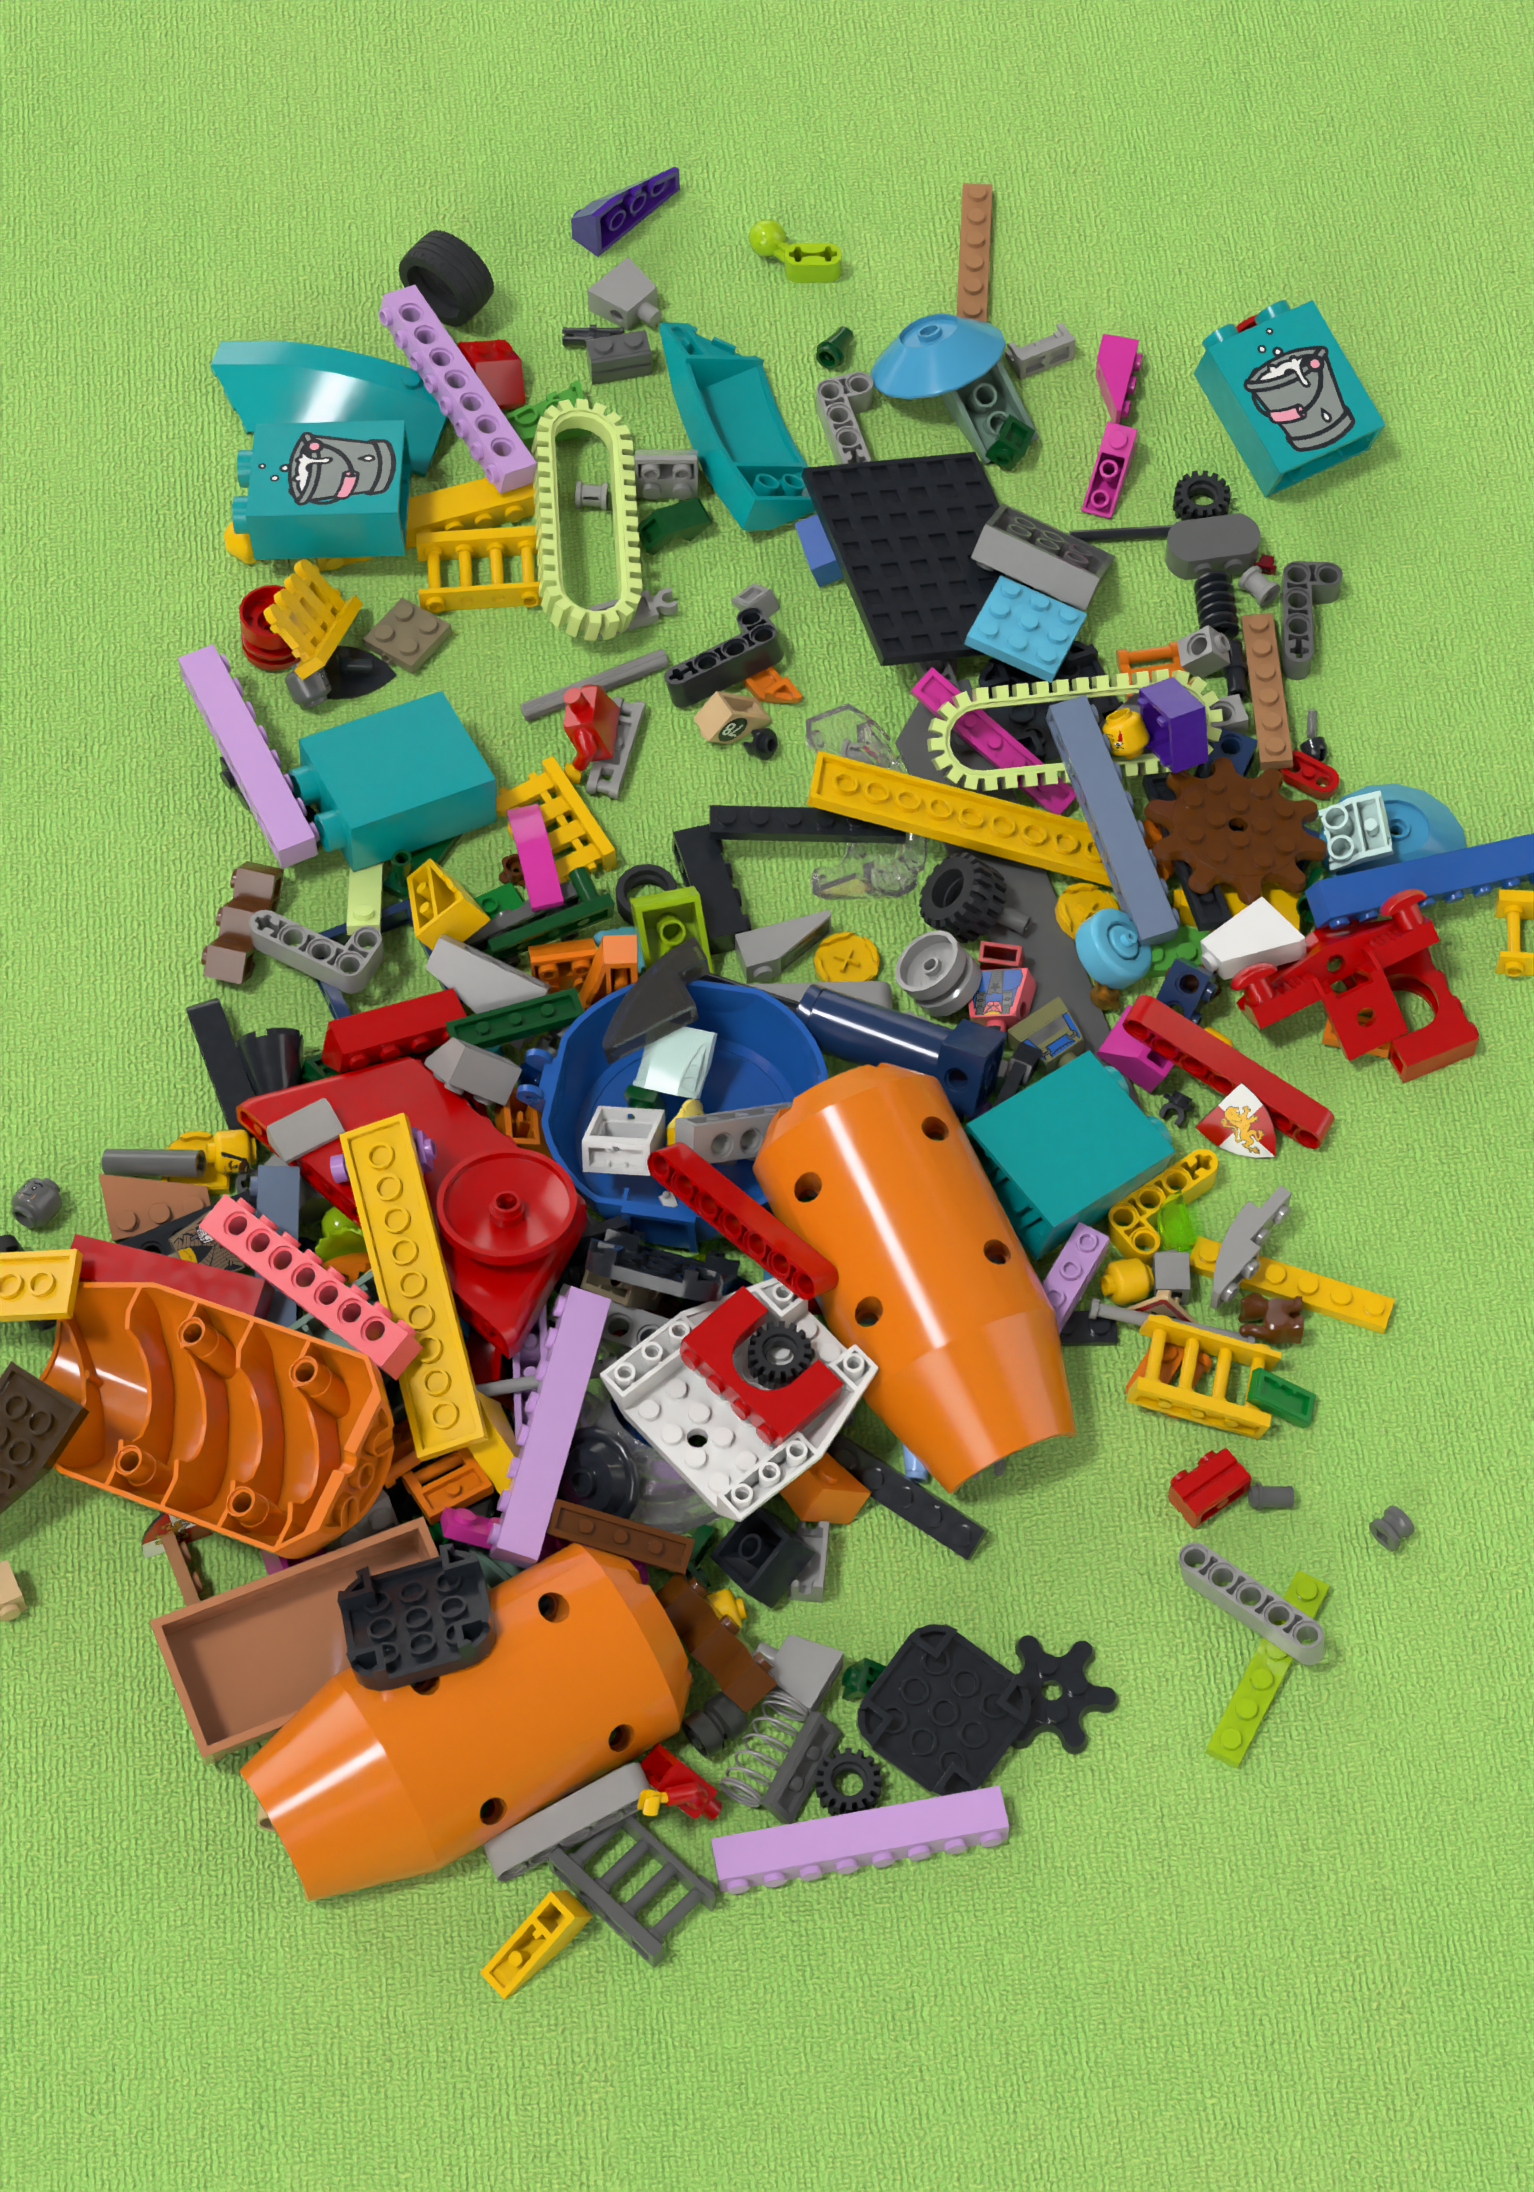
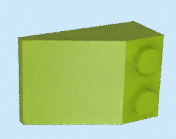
M694 886L630 898L634 927L646 979H650L651 966L667 951L672 949H680L686 952L691 961L695 962V968L713 973L700 894ZM667 966L670 972L675 974L674 970L671 967Z

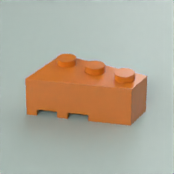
M607 935L602 937L578 996L584 1012L605 996L639 981L637 935Z
M825 1452L820 1460L779 1491L801 1521H827L829 1523L848 1525L851 1524L871 1494L864 1485L827 1452Z

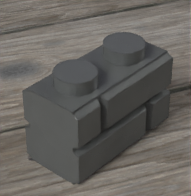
M645 330L585 340L587 365L592 384L652 374L651 349Z

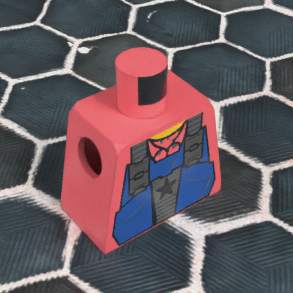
M1028 968L981 970L982 977L979 988L969 1001V1015L972 1022L1006 1033L1008 1029L1028 1017L1037 986Z

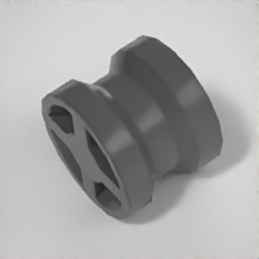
M1393 1505L1384 1510V1516L1381 1519H1374L1369 1525L1374 1538L1383 1547L1391 1551L1400 1545V1540L1403 1537H1409L1415 1530L1410 1518L1401 1509Z

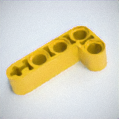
M1207 1149L1193 1151L1111 1207L1108 1213L1106 1235L1110 1237L1109 1240L1126 1259L1139 1258L1144 1264L1152 1268L1154 1252H1159L1161 1243L1160 1236L1153 1227L1212 1188L1216 1181L1218 1158L1215 1153ZM1176 1185V1186H1179V1187L1182 1188V1189H1181V1190H1172V1189L1169 1188V1187ZM1150 1203L1155 1208H1146L1143 1204ZM1123 1221L1129 1225L1122 1227L1117 1225L1116 1222ZM1138 1246H1147V1247H1149L1151 1250H1149V1251H1142V1250L1138 1249L1137 1247H1138Z

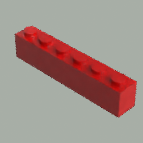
M75 1234L70 1248L78 1249L83 1254L79 1282H155L263 1320L267 1318L276 1290L267 1280L78 1234Z

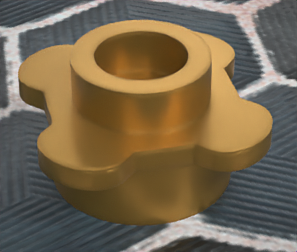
M1093 980L1096 986L1090 990V998L1095 1006L1104 1011L1110 1008L1115 1011L1120 1009L1119 996L1121 991L1119 989H1110L1106 984L1101 985L1096 980Z

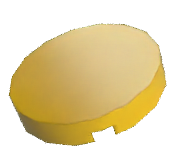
M1077 883L1068 886L1059 896L1055 906L1056 921L1061 929L1074 940L1082 922L1096 912L1106 908L1119 910L1114 897L1107 891L1104 893L1098 890L1099 886L1092 883Z
M852 932L835 933L825 938L820 943L814 957V969L816 977L820 982L874 981L880 966L878 950L871 940L864 936L863 938L855 936V933Z

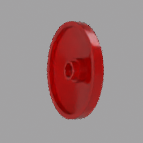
M514 1147L489 1149L464 1159L445 1176L437 1193V1220L445 1239L463 1255L486 1264H523L549 1254L565 1241L576 1221L577 1194L569 1174L557 1162L544 1154Z

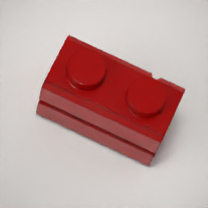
M1227 1448L1222 1449L1218 1453L1214 1451L1206 1453L1198 1461V1467L1189 1473L1187 1470H1182L1170 1481L1168 1499L1194 1529L1249 1490L1252 1480L1250 1474L1237 1462V1459Z

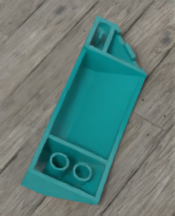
M661 322L659 330L672 391L684 428L693 450H698V460L704 473L742 530H771L815 512L816 510L801 477L803 469L809 466L794 444L782 420L763 368L764 360L755 355L742 356L735 352L736 346L715 336L712 341L696 334L698 328L690 324Z
M221 341L210 366L214 376L220 380L224 388L223 392L234 411H237L242 421V427L247 435L248 432L254 433L255 424L405 420L412 462L411 473L425 477L449 421V418L441 412L439 403L433 394L426 390L424 381L417 371L383 359L343 349L288 341Z

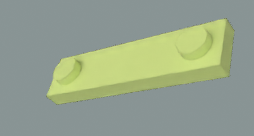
M384 861L355 872L350 867L346 924L347 935L349 936L353 935L358 928L363 926L375 927L381 933Z

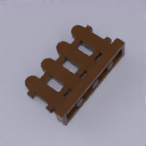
M557 1498L545 1534L680 1575H685L695 1542V1539Z

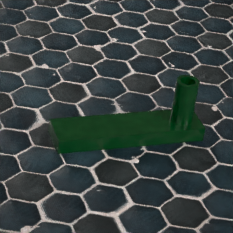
M463 834L412 852L407 850L396 851L392 855L393 870L383 882V891L402 901L410 899L407 877L430 858L440 866Z
M578 867L572 870L568 877L581 904L488 940L487 954L503 961L528 951V946L546 944L612 918L614 914V901L610 893L600 896L586 867Z
M574 987L445 1022L449 1039L455 1037L479 1048L486 1049L570 1026L584 1013V1010Z

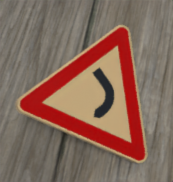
M1158 1290L1156 1297L1126 1308L1155 1315H1165L1170 1318L1199 1324L1179 1305V1297H1171V1290Z

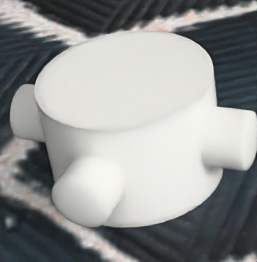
M665 1191L663 1195L658 1196L663 1206H678L671 1192Z

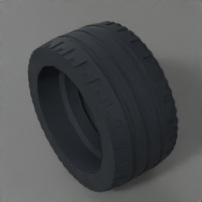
M430 231L405 254L399 264V276L404 288L416 285L440 322L448 326L460 327L471 320L488 302L494 291L493 278L480 256L468 244L445 231Z

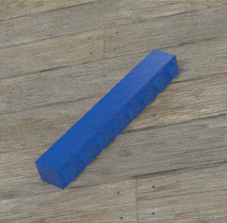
M1534 833L1318 880L1305 891L1316 927L1330 926L1331 930L1347 926L1350 924L1349 921L1359 919L1360 923L1375 920L1381 914L1380 908L1389 897L1407 889H1419L1427 894L1426 899L1418 902L1420 910H1424L1436 905V902L1445 900L1446 904H1451L1464 899V895L1473 894L1477 898L1493 892V889L1499 887L1505 890H1512L1526 881H1529L1530 885H1534Z

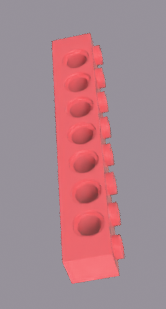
M224 1194L200 1223L199 1227L213 1240L354 1349L368 1355L375 1362L376 1366L397 1380L423 1348L413 1338L417 1332L401 1319L395 1324L390 1320L393 1314L378 1301L373 1306L369 1304L367 1300L370 1296L357 1285L353 1284L350 1288L344 1285L347 1279L332 1266L327 1271L323 1269L321 1265L324 1261L311 1250L307 1249L304 1253L298 1250L301 1244L286 1231L282 1236L277 1234L275 1231L279 1227L262 1214L259 1219L253 1215L256 1209L240 1197L235 1202L228 1195Z

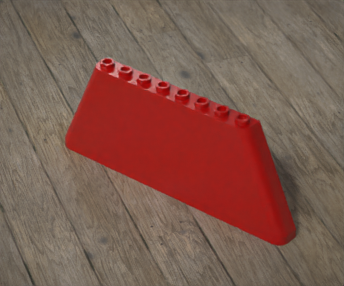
M404 1057L251 1097L236 1107L238 1122L278 1157L279 1155L268 1143L267 1126L322 1098H326L345 1132L404 1112L409 1118L410 1126L418 1128V1131H423L429 1138L434 1140L436 1145L437 1158L433 1159L434 1171L424 1173L423 1178L457 1314L508 1359L520 1352L587 1227V1205L579 1194H577V1217L572 1231L560 1246L539 1259L517 1265H493L476 1261L457 1251L445 1239L437 1220L436 1199L443 1179L458 1163L476 1153L495 1148L519 1147H517L515 1141L509 1135H503L498 1131L488 1117L481 1116L472 1109L464 1097H458L455 1093L445 1088V1083L440 1082L428 1072L425 1065L419 1059ZM340 1137L287 1164L288 1166L300 1167V1176L362 1230L351 1182L336 1183L331 1173L330 1157L344 1154Z

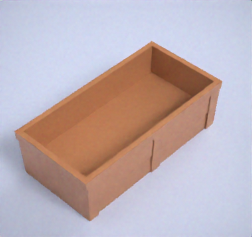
M424 1517L417 1518L149 1621L205 1766L222 1760L223 1756L273 1737L331 1677L351 1667L346 1656L348 1651L342 1614L337 1602L338 1591H345L347 1586L357 1579L355 1571L369 1566L373 1576L438 1557V1551Z

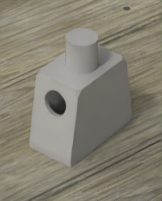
M628 257L587 290L588 309L600 317L620 327H624L625 330L632 329L641 320L653 327L662 317V312L656 308L658 305L656 286Z
M788 1635L779 1650L761 1642L755 1651L756 1653L759 1651L763 1653L774 1666L771 1672L778 1684L769 1692L779 1691L792 1696L807 1708L809 1714L811 1711L816 1712L843 1667L844 1652L794 1635Z

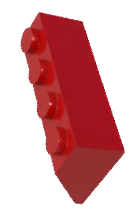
M451 988L328 1022L321 1059L325 1065L340 1073L347 1070L362 1069L369 1064L380 1061H392L399 1056L413 1052L422 1053L431 1047L445 1044L450 1040L445 1022L467 1016L454 989Z

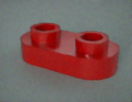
M1292 750L1293 768L1278 769L1284 782L1315 798L1327 799L1337 792L1339 785L1337 771L1301 751ZM1290 769H1295V770H1297L1298 772H1297V773H1294V772L1290 771Z

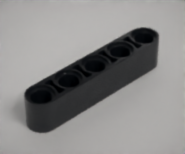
M219 998L186 1007L192 1030L228 1129L245 1130L250 1138H256L237 1120L236 1107L246 1099L255 1096Z

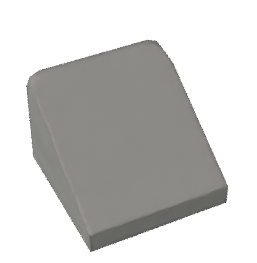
M755 583L731 600L732 604L740 611L748 607H758L764 611L767 617H770L779 610V605L773 591Z

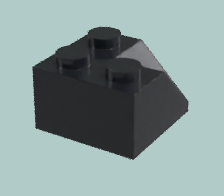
M760 1506L743 1521H737L709 1557L747 1595L772 1609L816 1552L779 1516Z

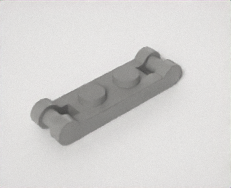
M614 697L613 701L620 708L614 755L611 759L593 762L587 781L586 793L597 795L600 792L608 794L609 798L619 799L640 724L644 719L646 703L635 701L634 704L624 702V698ZM602 774L612 776L611 782L601 780Z

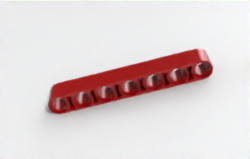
M1149 995L1138 996L1123 1021V1028L1130 1036L1224 1096H1227L1243 1082L1265 1105L1273 1121L1274 1128L1307 1148L1317 1149L1321 1146L1335 1120L1333 1113L1328 1108L1156 998Z
M677 1142L654 1151L648 1156V1170L655 1180L799 1298L810 1300L836 1288L839 1280L838 1272L829 1260L686 1144Z

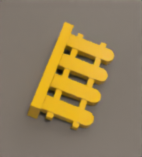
M301 559L294 564L296 574H291L284 580L286 589L277 592L274 595L276 604H272L264 610V616L271 625L270 629L273 633H278L293 650L291 653L295 658L299 657L301 659L294 672L302 681L326 665L363 605L356 595L344 602L340 597L341 593L338 589H333L319 573L320 569L317 565H312L307 559Z
M553 756L541 761L542 774L537 776L533 772L528 775V781L510 790L506 786L499 789L500 795L496 797L497 816H507L506 810L524 807L541 799L544 804L539 806L545 827L555 822L559 826V828L547 834L552 855L570 846L574 848L575 852L554 861L560 884L568 882V874L578 867H586L590 874L597 871L596 865L599 863L605 872L617 867L614 847ZM554 793L557 798L552 799L550 794ZM569 816L572 820L569 823L565 819V817ZM508 823V834L513 839L510 824ZM585 840L588 845L583 846L581 841Z

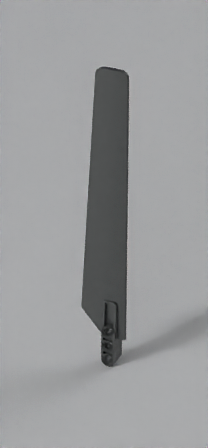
M948 659L911 663L918 681L933 667L959 691H967L970 700L973 702L972 687L969 679L956 681ZM918 702L895 742L906 768L912 776L961 788L963 776L957 784L952 785L943 778L950 767L946 766L938 771L934 767L931 760L941 755V752H928L927 739L939 738V734L930 732L928 729L931 720L939 718ZM951 730L950 746L953 755L962 765L972 770L996 769ZM1001 777L997 778L998 790L982 791L981 779H979L977 789L972 791L1019 804L1013 788L1002 789ZM942 842L950 858L954 853L959 852L963 854L966 852L1002 874L1004 877L1003 882L1007 886V890L1004 893L1007 895L1006 905L1025 915L1031 916V922L1024 935H1020L1018 932L999 923L993 927L991 926L988 929V933H986L990 942L1023 947L1025 954L1023 968L1029 969L1037 983L1029 1015L1060 996L1084 1038L1085 1052L1090 1050L1103 1067L1111 1066L1096 1055L1110 1033V1029L1102 1010L1095 1006L1090 998V990L1093 987L1078 957L1075 942L1061 929L1056 921L1055 906L1057 897L1046 870ZM1121 1073L1128 1085L1129 1097L1142 1111L1130 1079Z

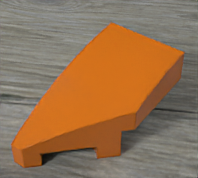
M773 666L741 681L759 702L798 703L802 701L803 696L786 676L782 679Z
M368 1252L342 1255L328 1260L321 1265L326 1271L332 1266L347 1279L348 1283L356 1281L359 1278L360 1271L368 1272L371 1269Z

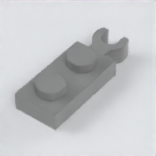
M664 588L653 597H651L649 590L641 592V598L633 622H630L629 627L625 631L659 622V613L665 615L676 613L678 611L677 601L664 602L673 598L672 589ZM618 599L591 606L589 610H607L615 606ZM600 632L598 633L599 639L603 638Z

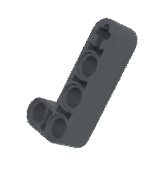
M1295 561L1288 563L1284 567L1280 587L1281 659L1283 674L1291 680H1302L1310 673L1314 651L1312 603L1328 604L1336 601L1339 597L1343 572L1334 563Z

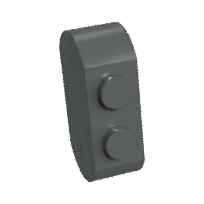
M1241 513L1178 521L1168 532L1165 552L1166 565L1175 576L1183 580L1198 579L1205 573L1212 571H1225L1231 575L1246 572L1257 561L1261 538L1259 527L1250 517Z

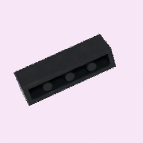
M709 824L673 831L672 852L684 887L694 886L700 894L710 955L735 950V934L751 931V924L748 915H742L740 891L732 886L731 880L733 875L729 861L724 862L722 858V840L709 839Z

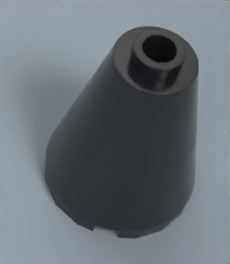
M293 1028L266 1029L267 1035L256 1037V1031L241 1036L236 1041L237 1051L255 1096L300 1085L304 1039L303 1034L300 1035L299 1030Z

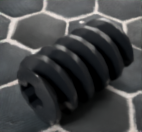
M1212 571L1200 576L1195 581L1194 593L1200 625L1199 630L1209 625L1217 632L1224 634L1228 640H1231L1238 635L1240 629L1237 625L1239 621L1236 615L1235 595H1233L1232 575L1228 572Z

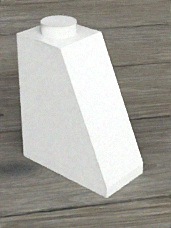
M1263 897L1257 899L1200 941L1202 951L1200 958L1203 965L1212 973L1215 971L1223 980L1233 978L1240 970L1255 963L1267 962L1278 966L1301 960L1307 955L1305 937Z

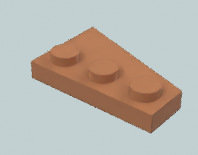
M99 1174L112 1241L134 1237L211 1205L207 1186Z

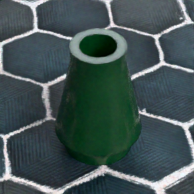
M839 327L835 333L817 346L816 359L820 365L828 369L842 365L849 345L854 338L853 332L849 328Z

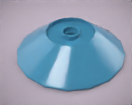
M949 314L929 315L910 323L878 356L870 372L873 386L888 397L902 399L935 397L957 390L985 375L1000 360L1006 343L1002 331L988 322Z
M1400 784L1370 785L1342 797L1338 803L1351 797L1381 791L1394 854L1338 870L1336 874L1332 875L1329 867L1330 854L1328 852L1327 857L1322 861V865L1328 873L1337 877L1467 847L1463 828L1446 805L1427 792ZM1322 825L1320 839L1324 840L1327 844L1324 826ZM1392 832H1397L1400 835H1394Z

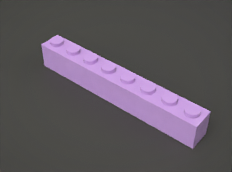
M214 644L179 657L181 677L281 869L318 855L316 842L320 840L318 830L313 822L308 824L305 818L307 811L301 798H294L292 794L294 792L292 781L287 773L282 775L279 769L281 762L275 749L269 750L266 745L269 743L267 734L262 725L256 726L254 722L256 719L255 712L249 701L244 703L241 697L243 696V690L238 679L230 677L229 672H231V668L224 654L219 655Z
M573 1286L570 1287L565 1296L559 1295L553 1310V1315L558 1317L555 1328H549L543 1346L549 1349L546 1360H540L534 1377L535 1380L539 1381L537 1392L532 1391L530 1393L525 1412L530 1413L527 1425H521L516 1439V1444L521 1446L518 1458L512 1457L506 1477L511 1478L508 1491L503 1489L498 1501L497 1510L502 1512L499 1524L493 1523L487 1543L492 1545L489 1555L491 1558L525 1569L535 1565L539 1559L611 1303L609 1298Z
M994 1786L711 1838V1851L719 1892L728 1891L729 1894H740L748 1891L750 1887L758 1885L772 1888L785 1884L786 1880L801 1878L803 1881L815 1880L820 1878L823 1873L837 1871L838 1874H849L858 1870L859 1867L873 1864L874 1867L880 1868L889 1866L895 1860L909 1858L911 1861L923 1860L930 1857L931 1853L945 1851L947 1854H957L965 1851L969 1846L980 1844L986 1848L994 1847L1001 1844L1003 1840L1008 1839L1009 1823L1000 1786Z

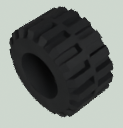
M958 852L954 853L951 858L949 856L944 858L940 865L937 864L933 868L932 874L926 878V884L922 887L920 893L922 895L919 900V907H921L920 915L924 918V922L937 931L941 930L950 933L958 942L963 944L968 941L974 942L978 940L980 935L984 936L988 933V929L995 925L997 917L1001 915L1004 909L1002 906L1006 902L1007 895L1004 893L1007 890V886L1003 882L1004 877L997 870L969 853L964 852L961 854Z

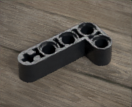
M758 607L743 609L736 618L741 634L667 670L664 679L673 705L680 708L689 707L712 696L716 691L720 692L776 665L783 659L784 652L777 629L762 609Z

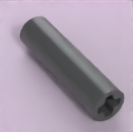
M106 1149L102 1156L104 1174L114 1176L202 1177L205 1174L207 1165L206 1155L203 1150Z

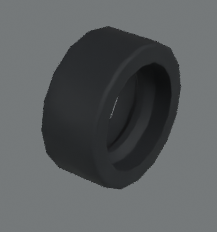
M652 864L636 865L626 870L618 879L615 889L617 910L623 920L633 927L634 921L631 905L627 898L631 889L644 884L656 885L664 891L677 889L673 876L669 871L660 866Z

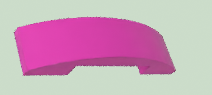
M533 804L506 810L532 912L564 905L539 805Z

